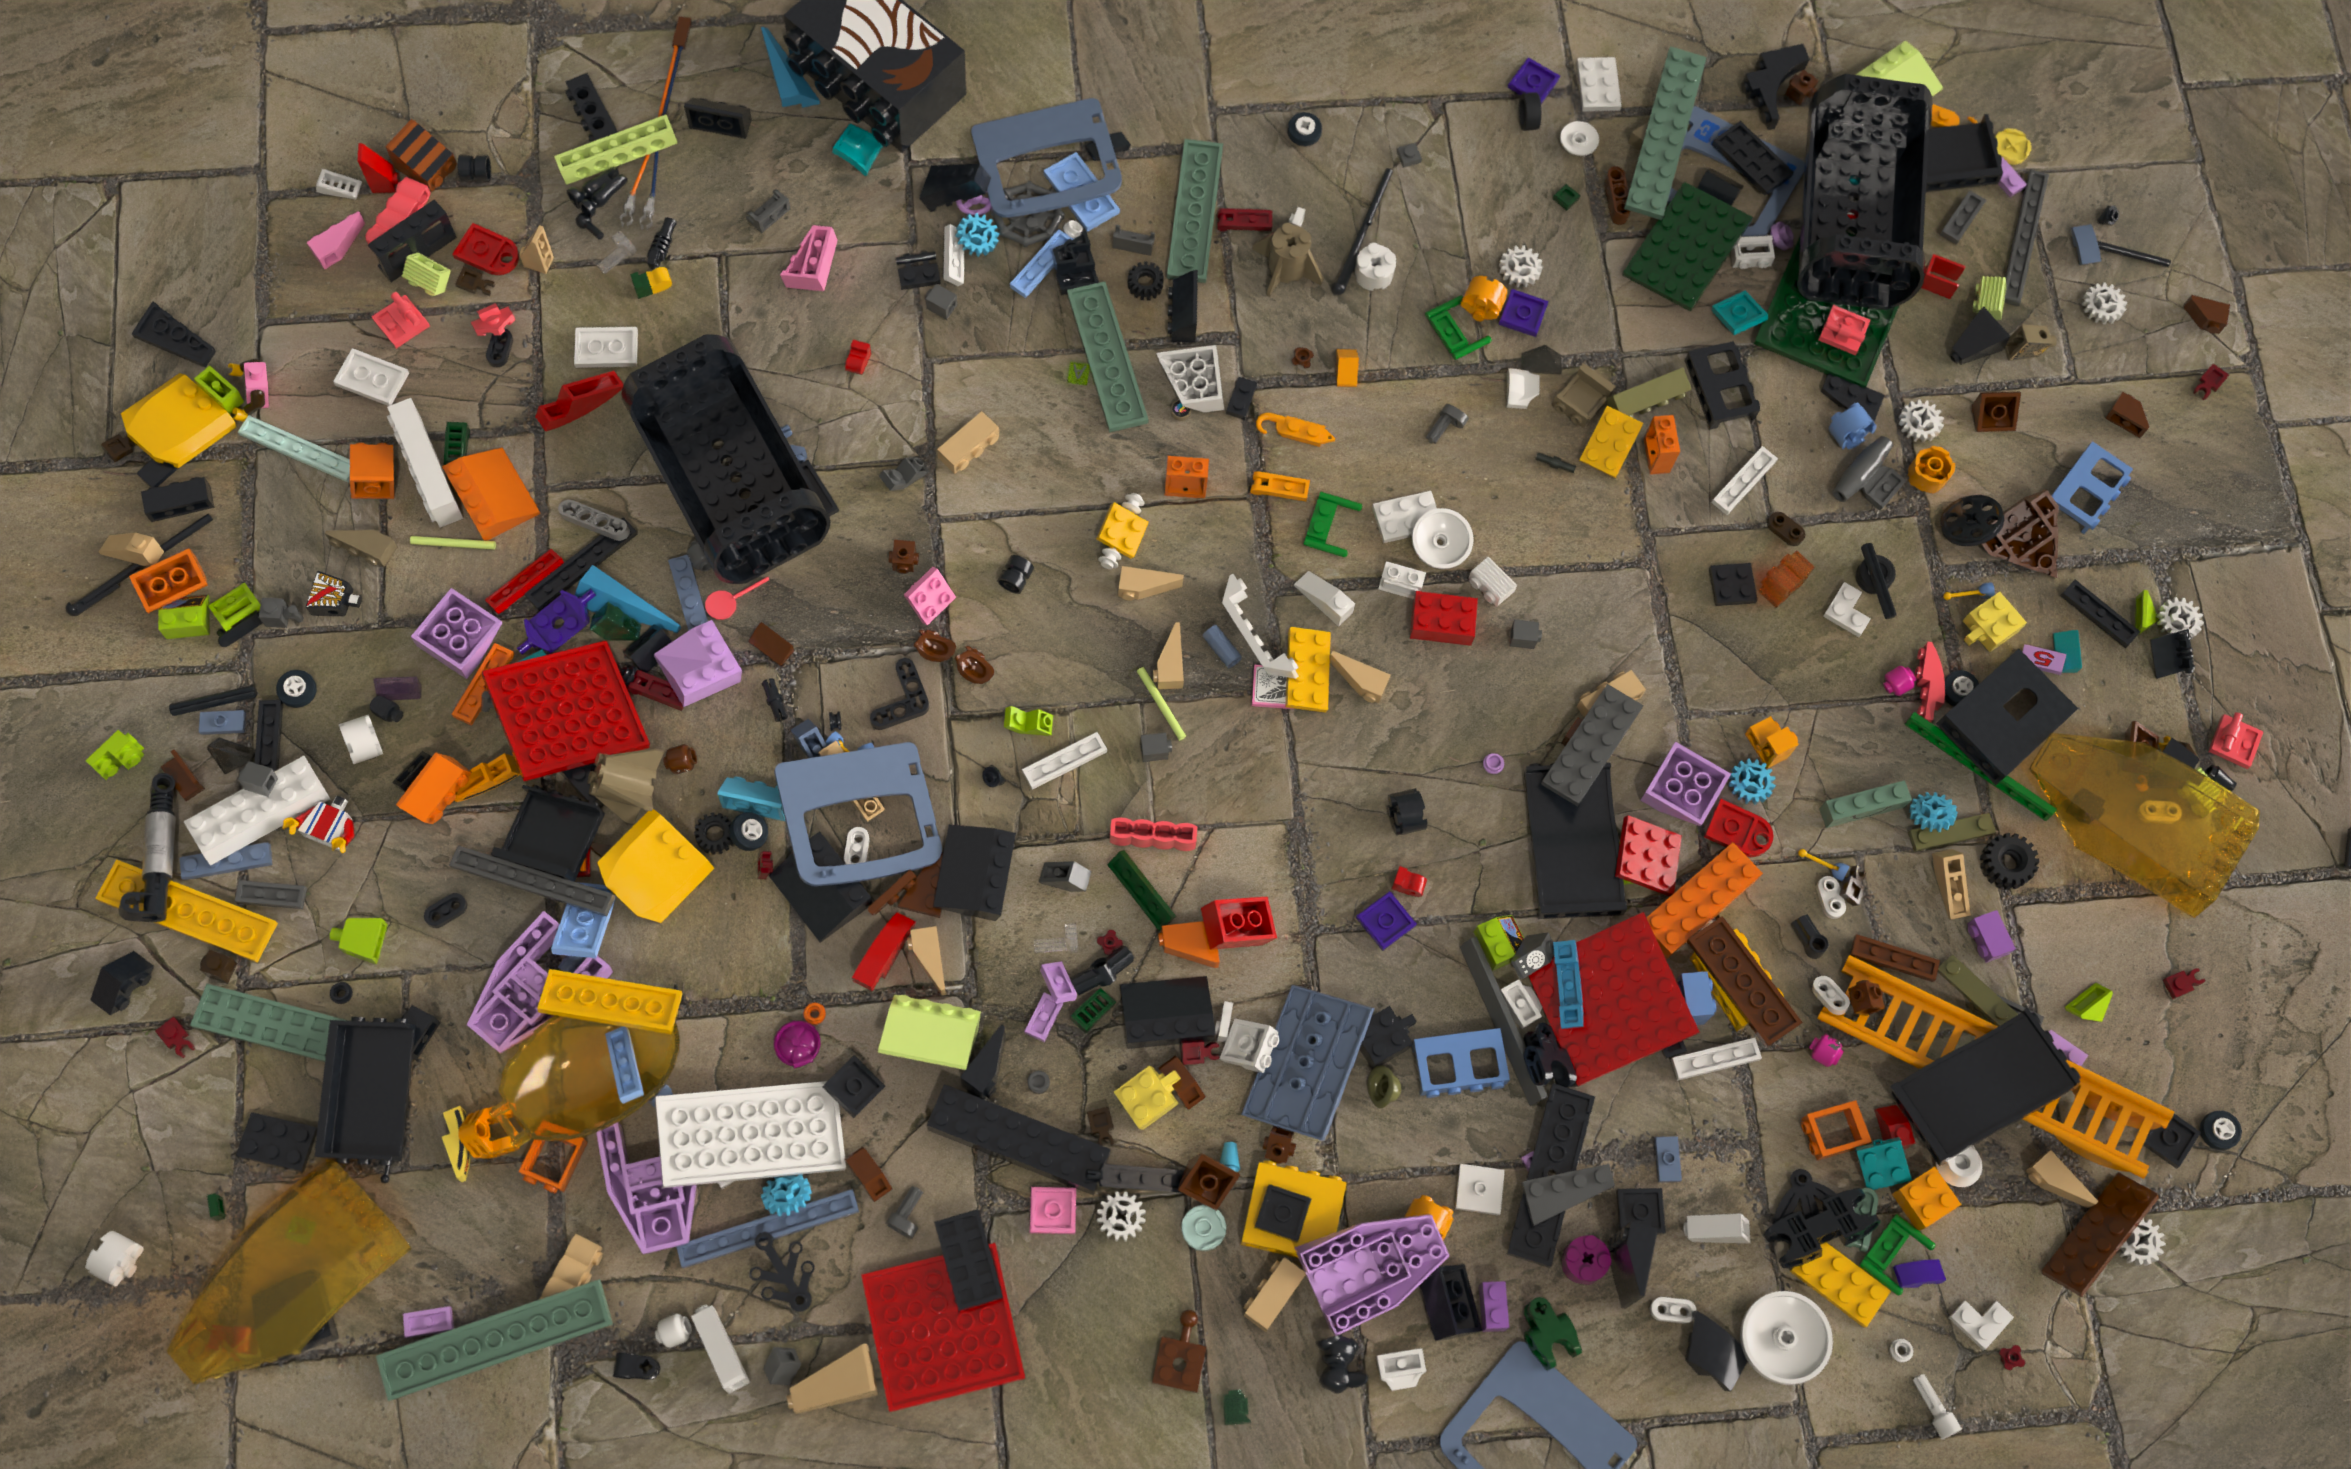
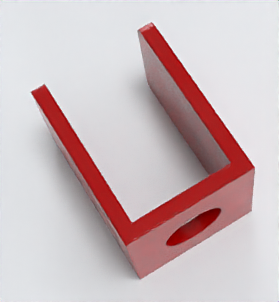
M1933 254L1925 267L1924 283L1921 288L1951 299L1959 284L1931 274L1930 271L1957 281L1965 270V266Z

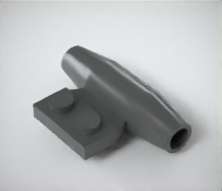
M1880 436L1857 456L1844 471L1832 491L1833 496L1838 501L1845 502L1862 489L1865 498L1879 510L1884 508L1906 482L1892 467L1882 466L1893 447L1892 441L1885 436Z

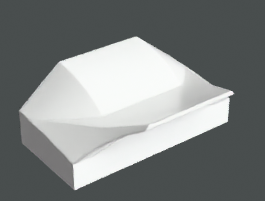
M1508 368L1507 408L1527 409L1529 402L1539 395V375L1532 374L1528 370Z
M1518 979L1501 989V993L1514 1021L1522 1029L1542 1017L1540 1012L1543 1007L1530 986L1522 985Z
M1422 1348L1376 1356L1380 1379L1385 1381L1392 1391L1416 1387L1420 1376L1426 1372Z

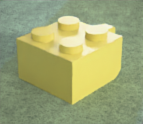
M1998 592L1964 618L1963 622L1971 631L1964 638V641L1970 646L1979 640L1991 652L2017 634L2027 622L2003 594Z
M1148 1066L1115 1090L1114 1093L1137 1127L1144 1130L1178 1105L1171 1092L1174 1090L1172 1085L1181 1078L1176 1071H1172L1167 1076L1163 1073L1158 1075L1154 1067Z

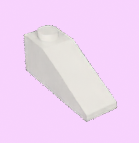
M1310 571L1294 584L1302 594L1338 627L1353 613L1355 603L1340 589Z

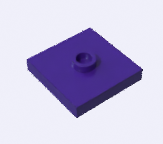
M1528 57L1509 82L1507 88L1519 95L1537 92L1542 104L1560 80V75Z
M1511 289L1498 325L1536 337L1549 301Z
M1390 891L1356 916V919L1382 951L1417 925Z

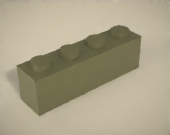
M1683 367L1610 396L1606 400L1609 407L1634 418L1633 413L1639 411L1641 415L1651 411L1650 406L1657 404V407L1668 404V399L1674 397L1676 401L1686 397L1685 392L1692 390Z

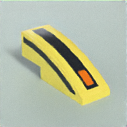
M458 1106L443 1113L450 1134L443 1136L442 1140L456 1178L460 1182H464L467 1178L471 1154L458 1136V1130L467 1117L465 1110Z

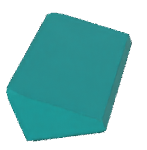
M2078 630L2053 633L2054 651L2066 654L2062 673H2077L2082 669Z

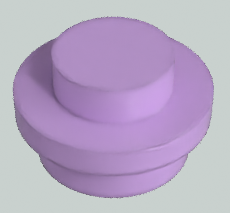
M1491 753L1484 758L1483 767L1490 774H1498L1504 768V760L1500 755Z

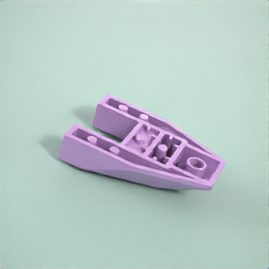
M545 911L497 960L467 1023L468 1027L500 1054L562 1018V1016L538 1013L537 1010L548 973L536 962L552 946L559 927V923ZM597 956L596 958H586L574 973L608 979L613 971L605 961Z
M615 1121L595 1126L607 1193L642 1254L688 1244L697 1185L663 1188L660 1157L629 1164L620 1123Z

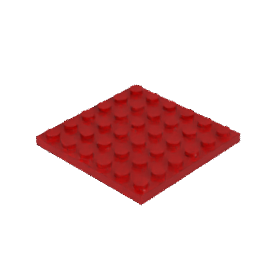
M607 640L482 671L483 680L523 781L595 763L598 753L613 755L644 750L650 747V742Z
M1644 912L1576 942L1582 987L1584 1027L1561 1029L1557 966L1554 956L1550 963L1529 975L1560 1047L1566 1049L1577 1075L1576 1083L1578 1086L1700 1033Z
M996 1243L988 1244L1003 1298L960 1312L943 1255L861 1275L889 1412L1025 1379Z

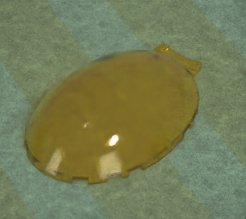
M555 1015L534 1030V1034L526 1042L523 1041L518 1046V1051L513 1058H509L502 1072L498 1091L503 1101L491 1108L489 1114L492 1118L497 1119L512 1139L511 1144L515 1148L531 1139L544 1141L571 1140L606 1129L637 1111L668 1080L675 1067L680 1047V1037L676 1022L674 1023L672 1034L627 1027L630 1032L644 1095L622 1104L617 1091L605 1034L623 1026ZM510 1111L524 1131L518 1133L504 1113Z

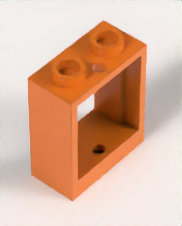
M1674 415L1654 416L1643 438L1650 474L1670 473L1680 454Z
M1168 456L1165 496L1205 498L1209 459Z
M1856 1100L1813 1112L1801 1118L1802 1130L1805 1135L1807 1134L1810 1141V1152L1816 1157L1817 1161L1856 1150V1147L1872 1143ZM1844 1111L1855 1142L1826 1150L1815 1119Z
M542 1122L519 1173L524 1176L523 1180L535 1185L536 1182L544 1184L543 1188L549 1192L556 1194L558 1190L564 1193L588 1142L582 1137ZM548 1137L575 1147L559 1183L531 1172Z

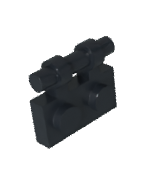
M921 251V254L909 255L908 253L903 254L902 257H896L897 265L905 264V268L898 269L901 290L941 284L937 263L929 264V260L936 259L935 251L928 253L927 251ZM923 262V265L912 267L911 263Z

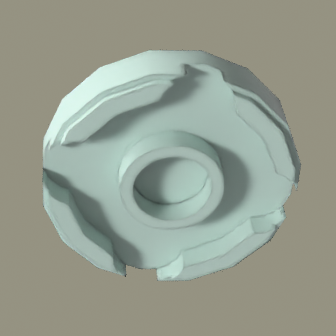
M1206 1205L1193 1207L1186 1213L1182 1221L1181 1231L1184 1240L1190 1247L1200 1251H1208L1221 1244L1226 1233V1222L1219 1210L1216 1211Z

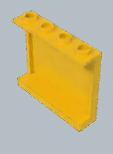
M1264 1160L1263 1163L1259 1162L1241 1245L1298 1258L1295 1247L1337 1232L1347 1182H1343L1342 1178L1337 1176L1322 1177L1316 1171L1308 1170L1307 1173L1298 1171V1168L1286 1165L1285 1168L1276 1166V1163ZM1268 1184L1312 1198L1298 1243L1255 1228Z

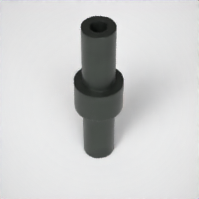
M1539 452L1535 459L1550 465L1551 468L1556 470L1560 468L1574 473L1576 465L1561 461L1562 458L1550 457Z

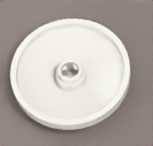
M1789 1291L1767 1294L1749 1307L1742 1320L1740 1341L1743 1353L1752 1368L1767 1380L1783 1385L1800 1384L1818 1375L1829 1361L1833 1345L1830 1324L1823 1311L1813 1301L1801 1294Z

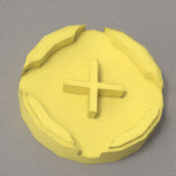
M2004 129L1995 136L1998 141V154L2010 165L2022 163L2027 159L2031 151L2030 140H2027L2026 135L2017 129Z

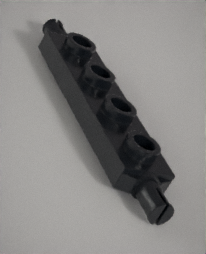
M1101 1164L1099 1170L1086 1169L1085 1173L1094 1175H1085V1178L1098 1179L1099 1187L1182 1193L1178 1190V1186L1185 1170Z

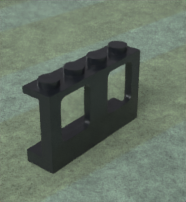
M434 199L370 242L368 247L373 251L380 263L377 265L379 270L392 283L403 274V268L405 267L408 255L420 253L428 258L457 237L447 213ZM440 221L439 224H437L436 226L425 232L423 235H421L424 230H426L436 222ZM407 243L405 247L388 258L389 254Z
M1734 341L1691 350L1684 360L1710 430L1718 428L1721 422L1750 416L1751 420H1755L1760 411V403L1755 399L1753 385L1747 378L1746 366L1741 362L1740 350L1736 348ZM1726 352L1732 371L1716 375L1712 371L1707 356ZM1739 387L1745 406L1729 410L1725 406L1720 391Z

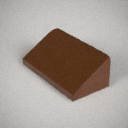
M762 622L757 626L748 641L779 666H782L794 652L793 645Z

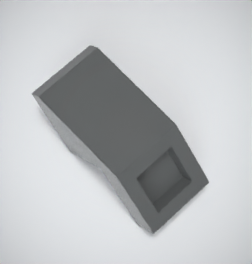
M918 456L907 457L903 459L896 469L883 470L879 477L890 491L903 490L927 475L929 471Z

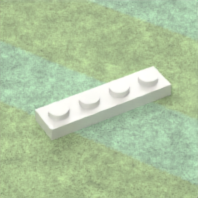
M1762 446L1713 499L1712 504L1728 515L1776 463L1778 458Z
M1098 732L1022 769V773L1033 790L1107 753V748Z
M1751 1038L1673 1057L1671 1063L1678 1081L1759 1061L1762 1057L1756 1039Z

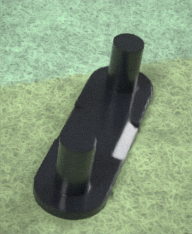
M257 610L250 614L251 616L227 632L219 629L217 631L219 636L218 644L221 647L230 646L261 625L263 622L259 618V612Z

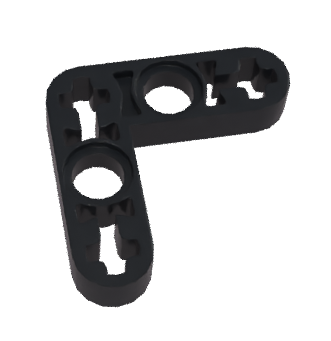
M901 658L896 663V673L906 699L878 708L871 713V725L876 730H884L915 719L929 711L927 695L916 667L909 658ZM902 665L909 667L910 677L906 678L905 671L901 670ZM910 682H915L918 684V689L913 692L909 691L906 688ZM917 696H919L920 703L923 704L922 709L915 707L917 706L915 699ZM897 708H903L906 713L902 717H897L894 715V711ZM889 711H890L891 718H892V720H890V721H889V717H888V714H887V712H889ZM879 715L881 718H884L883 723L880 724L876 721Z

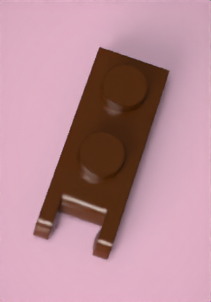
M911 870L907 871L869 906V913L876 915L887 904L892 906L900 898L898 896L900 892L904 889L908 891L916 884L914 881L917 878Z

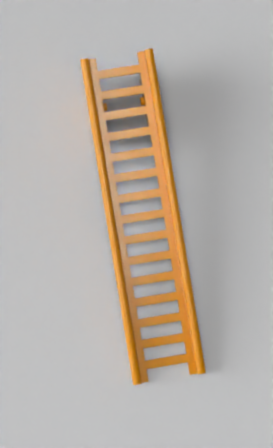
M1849 955L1841 971L1853 977L1848 989L1856 986L1858 981L1869 980L1871 983L1879 984L1882 992L1893 997L1877 1032L1864 1026L1869 1015H1859L1857 1021L1854 1022L1844 1017L1845 1013L1835 1015L1826 1007H1823L1817 1018L1919 1069L1934 1062V1060L1926 1057V1054L1942 1021L1955 1028L1941 1057L1954 1051L1963 1031L1975 1036L1974 1040L1998 1027ZM1847 989L1845 994L1848 996V998H1850L1849 991ZM1903 1001L1914 1008L1897 1042L1885 1037V1034ZM1923 1011L1934 1016V1019L1916 1052L1905 1047ZM2066 1060L2070 1068L2074 1067L2077 1070L2081 1082L2078 1088L2072 1089L2075 1100L2064 1123L2051 1118L2060 1097L2046 1105L2043 1113L2035 1111L2022 1120L2055 1135L2067 1148L2094 1163L2111 1169L2130 1172L2145 1179L2149 1165L2138 1161L2137 1157L2149 1131L2160 1127L2166 1129L2175 1111ZM2083 1104L2095 1111L2085 1134L2072 1128ZM2103 1117L2116 1122L2106 1144L2093 1139ZM2125 1126L2139 1129L2128 1155L2115 1149Z

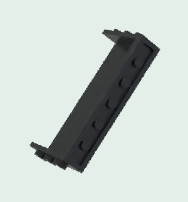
M1984 114L1980 123L1929 129L1926 192L1999 183L2003 176L2002 157L1998 154V141L1996 137L1994 138L1993 122L1990 121L1988 114Z
M352 1017L351 1021L330 1020L314 1157L335 1158V1163L350 1164V1159H357V1164L370 1165L371 1160H379L378 1165H393V1161H402L416 1025L409 1024L408 1019L394 1018V1022H387L386 1018H373V1021L370 1022L365 1021L366 1018Z

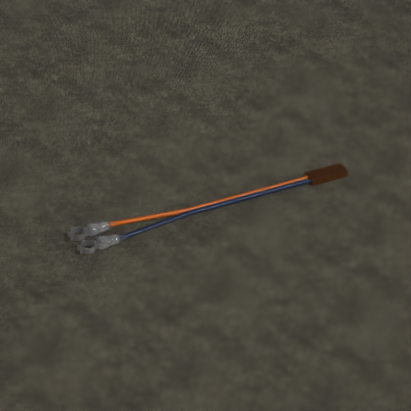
M678 17L672 42L674 51L658 117L667 113L681 51L686 48L692 23L691 18ZM659 151L654 153L651 193L643 207L644 216L640 218V224L646 217H649L651 223L646 226L647 230L653 224L651 218L655 213V186ZM650 154L644 158L634 186L624 203V213L620 216V220L626 214L632 218L635 212L636 189ZM633 218L627 222V226L632 224Z

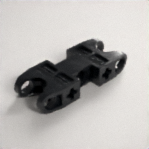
M1856 1188L1842 1191L1822 1200L1824 1212L1806 1220L1801 1211H1797L1770 1226L1764 1233V1237L1768 1242L1774 1240L1777 1242L1784 1241L1791 1246L1786 1251L1787 1254L1783 1255L1778 1261L1781 1267H1797L1822 1257V1247L1820 1245L1837 1237L1846 1246L1874 1231L1881 1223L1878 1215H1859L1854 1211V1208L1858 1206L1857 1203L1861 1202L1866 1196L1863 1190Z

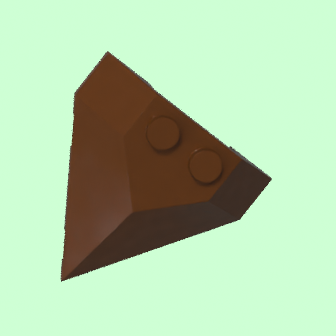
M2046 489L2022 498L2003 512L2004 525L2001 531L1993 539L1981 545L1991 556L2057 578V514H2059V506ZM1991 520L1988 524H1995L1997 520Z

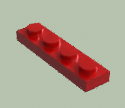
M552 549L548 550L486 598V603L499 615L565 562Z

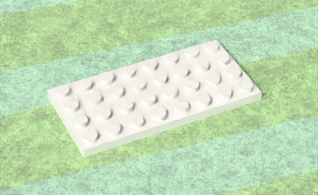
M827 1081L656 1096L655 1106L663 1188L845 1170L846 1162L844 1160L845 1153L839 1103L822 1087Z

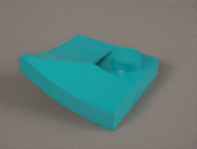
M850 123L834 145L832 153L846 160L864 176H867L883 146L874 138L872 133Z

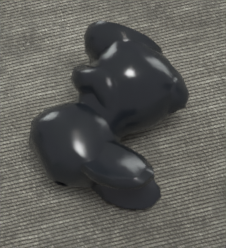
M1342 1334L1316 1342L1318 1348L1324 1351L1322 1361L1327 1364L1319 1378L1322 1388L1339 1394L1347 1388H1357L1367 1383L1369 1377L1367 1374L1357 1371L1349 1372L1347 1369L1359 1349L1358 1342Z

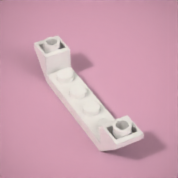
M1231 574L1222 603L1267 674L1294 679L1298 678L1299 675L1296 669L1299 667L1292 657L1288 659L1285 653L1273 660L1268 650L1263 652L1261 646L1264 644L1257 634L1255 636L1252 635L1251 630L1253 627L1247 618L1245 620L1242 619L1240 615L1243 611L1237 604L1248 597L1244 591L1247 587L1241 578L1237 580L1234 574Z

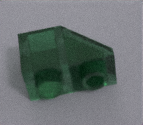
M607 602L592 616L590 630L606 641H636L639 639L642 625L623 613L620 608Z

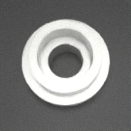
M1074 220L1067 222L1063 227L1065 234L1073 239L1080 236L1083 230L1082 226Z
M1897 1339L1890 1345V1354L1896 1361L1906 1362L1913 1355V1347L1907 1340ZM1898 1347L1904 1349L1903 1355L1898 1353Z

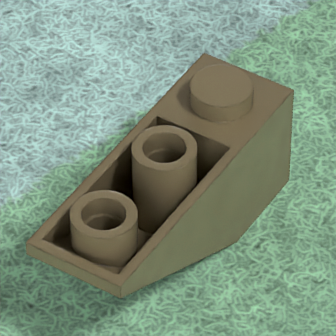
M376 530L325 532L330 545L337 549L342 547L354 557L358 558V556H361L373 566L378 564L385 567L397 549V545L392 538Z

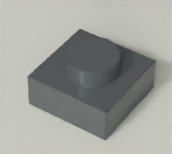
M1416 143L1397 148L1396 153L1403 168L1421 163L1422 157Z

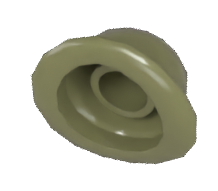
M1383 1065L1376 1066L1371 1070L1367 1082L1370 1099L1377 1108H1385L1390 1102H1394L1399 1098L1402 1090L1400 1080L1397 1076L1393 1075L1389 1068Z

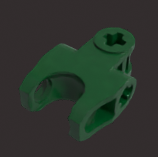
M1537 1297L1525 1305L1523 1314L1531 1329L1524 1332V1338L1532 1354L1547 1371L1557 1366L1552 1352L1554 1343L1563 1345L1568 1354L1573 1358L1582 1353L1577 1331L1566 1313L1563 1312L1556 1316L1550 1302L1543 1297Z

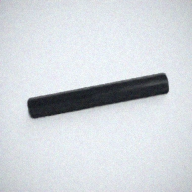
M1872 543L1863 544L1861 550L1885 619H1892L1897 613Z
M253 685L172 703L169 705V711L172 716L255 698L257 692Z

